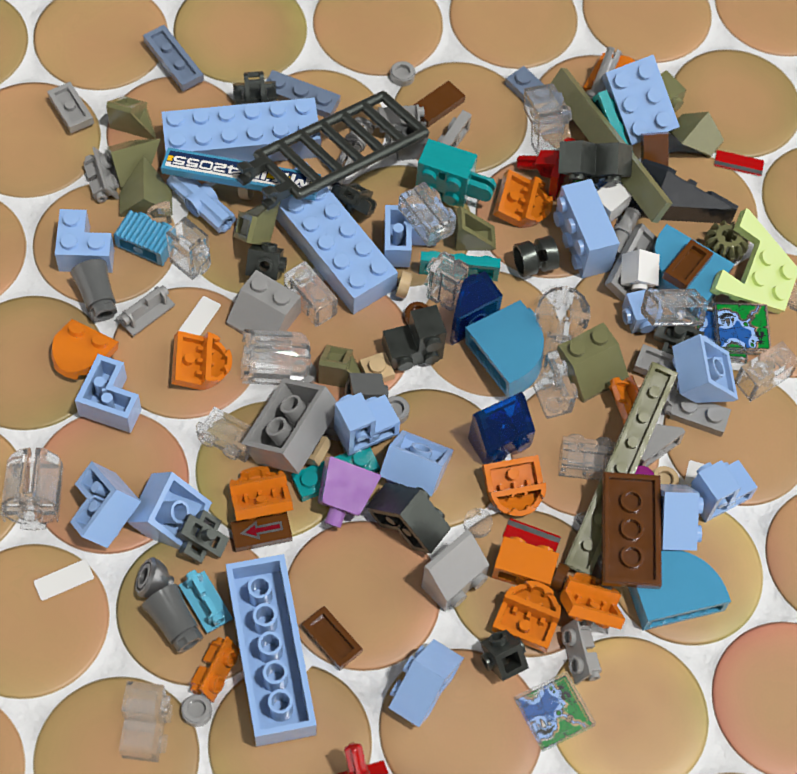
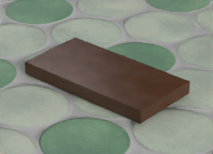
M603 472L601 586L660 589L662 587L660 475Z

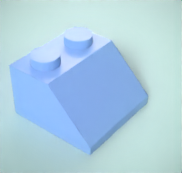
M701 334L672 346L674 355L672 362L678 373L677 389L682 396L695 403L732 402L738 400L730 355L727 350Z
M402 430L389 445L380 475L391 484H403L413 488L420 487L432 497L440 484L454 450Z
M173 472L152 473L139 498L141 503L130 516L127 523L150 539L180 549L183 540L177 537V533L185 522V516L188 514L196 516L202 510L208 512L212 502Z

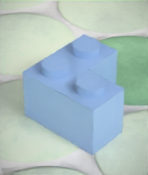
M385 205L384 256L393 267H410L412 245L436 246L438 206Z
M60 209L55 247V258L59 271L71 272L81 262L91 259H102L107 262L108 273H113L115 249L112 234L90 233L87 210Z
M98 354L75 399L79 416L131 433L142 408L139 394L122 389L127 379L124 362Z
M360 392L355 395L343 396L335 403L334 430L348 456L399 434L400 420L386 395L378 398L371 397L365 400Z
M722 460L713 465L711 462L706 463L697 470V475L691 482V487L700 493V497H703L704 507L703 513L700 516L705 523L751 499L758 488L739 460L730 465L728 462L723 463Z
M91 461L75 483L87 499L70 523L83 538L108 548L141 501L117 473Z
M661 484L662 550L697 551V542L700 543L702 540V527L698 525L699 514L703 513V497H700V493L689 485Z
M435 639L427 647L421 645L415 656H411L402 670L406 675L403 681L399 679L390 693L394 698L388 708L420 727L429 717L441 693L453 680L464 658Z

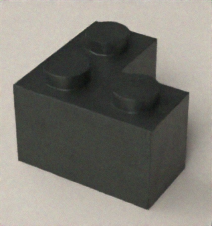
M583 140L560 142L559 173L569 175V180L584 181L592 179L593 183H599V179L605 178L606 182H621V178L632 176L633 146L620 142L596 144Z
M437 305L410 311L409 325L383 331L382 346L394 371H405L415 365L424 363L428 365L434 364L443 359L447 332Z
M385 483L365 507L381 527L398 530L413 550L431 554L451 529L444 519L445 515L443 512L434 507L429 500V494L420 487L413 488L403 484Z

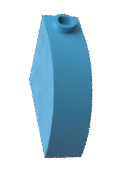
M666 224L658 235L652 253L660 255L659 285L655 287L667 301L681 309L684 313L697 319L715 297V294L711 293L710 289L716 273L725 270L730 274L734 263L710 250L714 253L711 260L685 292L662 277L666 269L692 238Z
M521 300L465 327V344L508 399L524 392L535 382L543 364L544 336L531 308H527Z
M661 549L662 587L660 589L628 587L643 631L723 612L731 602L728 591L717 572L704 560L682 550Z

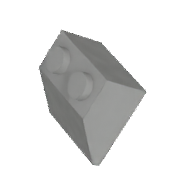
M255 270L240 289L226 325L271 351L301 313V296Z
M468 529L424 567L421 587L444 611L451 606L454 608L458 607L466 599V593L471 588L478 589L488 579L486 575L489 563Z

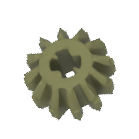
M723 220L720 224L714 223L710 230L706 232L704 246L732 263L733 260L739 262L749 248L748 240L733 230L735 221L728 225Z

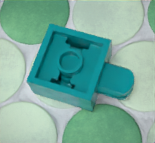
M428 139L418 161L415 192L426 198L443 201L450 206L464 207L468 196L484 202L490 201L496 188V182L493 178L475 173L477 154Z

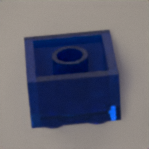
M486 271L478 275L472 274L462 282L451 329L450 343L452 345L465 339V327L500 310L503 295Z
M523 392L517 393L473 414L468 440L483 464L500 462L508 454L516 450L517 452H522L531 446L535 435V428Z

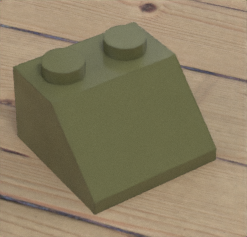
M604 322L557 347L554 362L583 403L609 390L611 379L620 377L621 380L629 377L619 343Z

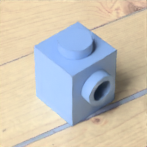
M652 288L626 293L622 305V317L624 323L629 325L631 333H649L657 329L662 314Z

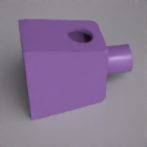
M332 456L326 457L318 495V503L330 507L324 523L341 528L346 513L352 516H359L378 484L381 475Z

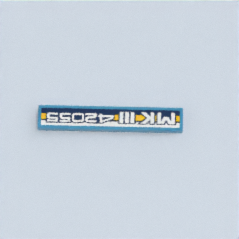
M169 147L161 166L162 174L262 191V188L266 186L274 187L280 184L268 171H265L255 176L251 182L243 186L237 180V176L242 174L237 169V164L243 162V160ZM279 167L299 188L311 183L299 170ZM317 192L303 199L315 201Z

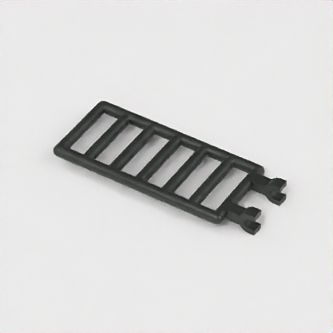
M380 91L256 150L253 154L255 160L251 162L243 161L237 164V169L242 173L237 176V180L244 186L251 182L255 176L268 171L280 183L274 187L266 186L262 188V194L267 197L262 200V205L267 210H270L279 201L291 195L297 200H301L428 137L429 130L387 92ZM383 102L415 132L404 136L378 113L373 106ZM363 112L395 142L383 146L352 116ZM342 121L374 152L366 156L361 155L331 126ZM322 131L354 162L342 167L310 136ZM301 141L332 173L321 177L289 146ZM279 151L311 183L299 188L268 156Z

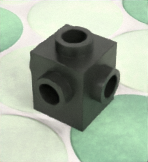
M262 242L261 245L252 244L248 249L245 275L251 276L255 270H258L271 279L277 280L281 273H285L287 257H283L284 249L277 248V244Z
M506 629L495 632L489 638L480 642L484 653L481 655L483 665L488 671L492 670L502 681L529 668L524 654L526 653L524 644L519 637L515 638Z

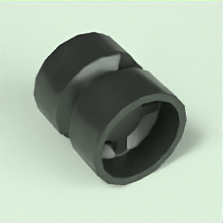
M550 235L534 240V243L525 241L513 246L514 262L521 277L537 274L539 269L546 272L559 268L558 248L555 240Z

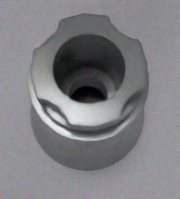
M91 259L76 265L71 270L70 275L81 293L92 320L96 322L113 318L117 313V308L109 280L107 262L102 259Z
M171 584L160 589L142 604V608L156 622L169 643L174 645L178 653L188 651L203 639V635L198 630L199 626L183 600L177 584Z

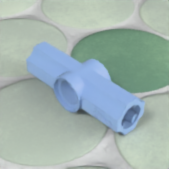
M170 175L167 179V185L183 199L186 208L195 217L201 216L218 233H225L231 228L236 220L235 215L218 200V196L211 186L206 183L201 184L196 179Z

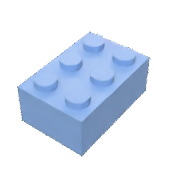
M654 55L606 72L602 76L606 90L614 100L615 112L618 120L624 126V135L629 145L633 146L641 143V134L670 132L680 127Z
M592 179L563 185L560 196L557 198L556 212L553 213L556 226L560 227L563 233L564 246L570 249L574 269H578L581 278L611 271L620 243Z

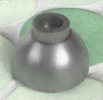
M151 557L143 563L139 570L135 585L136 592L139 597L149 598L160 589L174 584V577L169 575L168 569L160 560Z

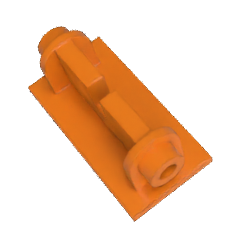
M633 375L624 380H621L620 377L610 380L611 385L609 389L612 392L623 424H625L639 391Z
M228 636L225 639L217 637L216 641L211 642L203 658L205 663L211 664L210 667L207 668L200 665L190 682V691L199 695L203 693L212 703H214L218 693L223 689L225 679L231 668L236 664L240 652L239 648Z

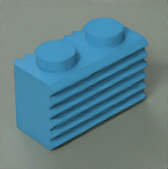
M129 210L113 234L117 247L161 266H164L167 258H169L172 250L177 245L176 230L166 222L157 223L155 220H151L145 213H136L132 210Z

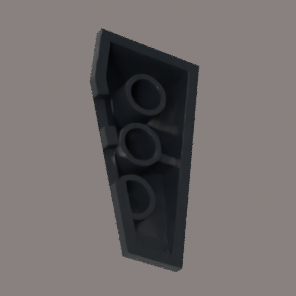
M644 158L642 165L673 203L660 220L720 223L725 220L727 224L732 223L738 205L713 191L705 192L696 187L697 182L692 179L683 180L675 175L676 170ZM631 197L628 207L637 209L641 213V217L649 219L634 198Z

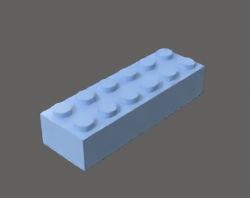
M315 98L161 112L166 152L169 147L248 162L255 160L253 154L256 150L318 121ZM320 132L310 136L321 146ZM301 141L289 146L302 159L317 157ZM279 151L268 156L273 162L288 160Z
M328 187L317 192L315 201L308 199L297 200L292 196L280 201L276 217L277 221L353 315L397 288V270Z
M284 554L226 564L227 580L256 747L315 736L316 720Z

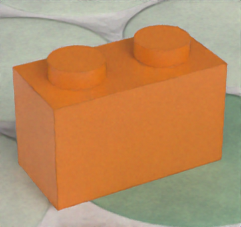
M504 536L491 578L514 585L524 584L529 580L538 581L550 587L560 553L554 552L548 546H534L526 543L521 538H508Z

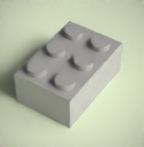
M283 378L241 445L257 464L299 474L333 420L335 403L337 401L326 386Z

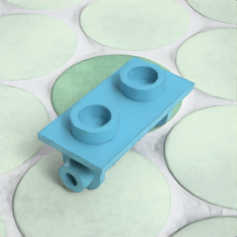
M192 570L187 573V580L179 584V587L206 633L208 634L233 620L205 571L197 573L196 570Z

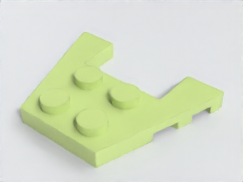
M746 208L739 213L733 229L754 244L742 279L739 281L725 270H721L716 273L710 292L715 295H727L729 299L734 301L743 300L749 302L750 305H766V311L779 314L786 309L797 278V266L752 212Z

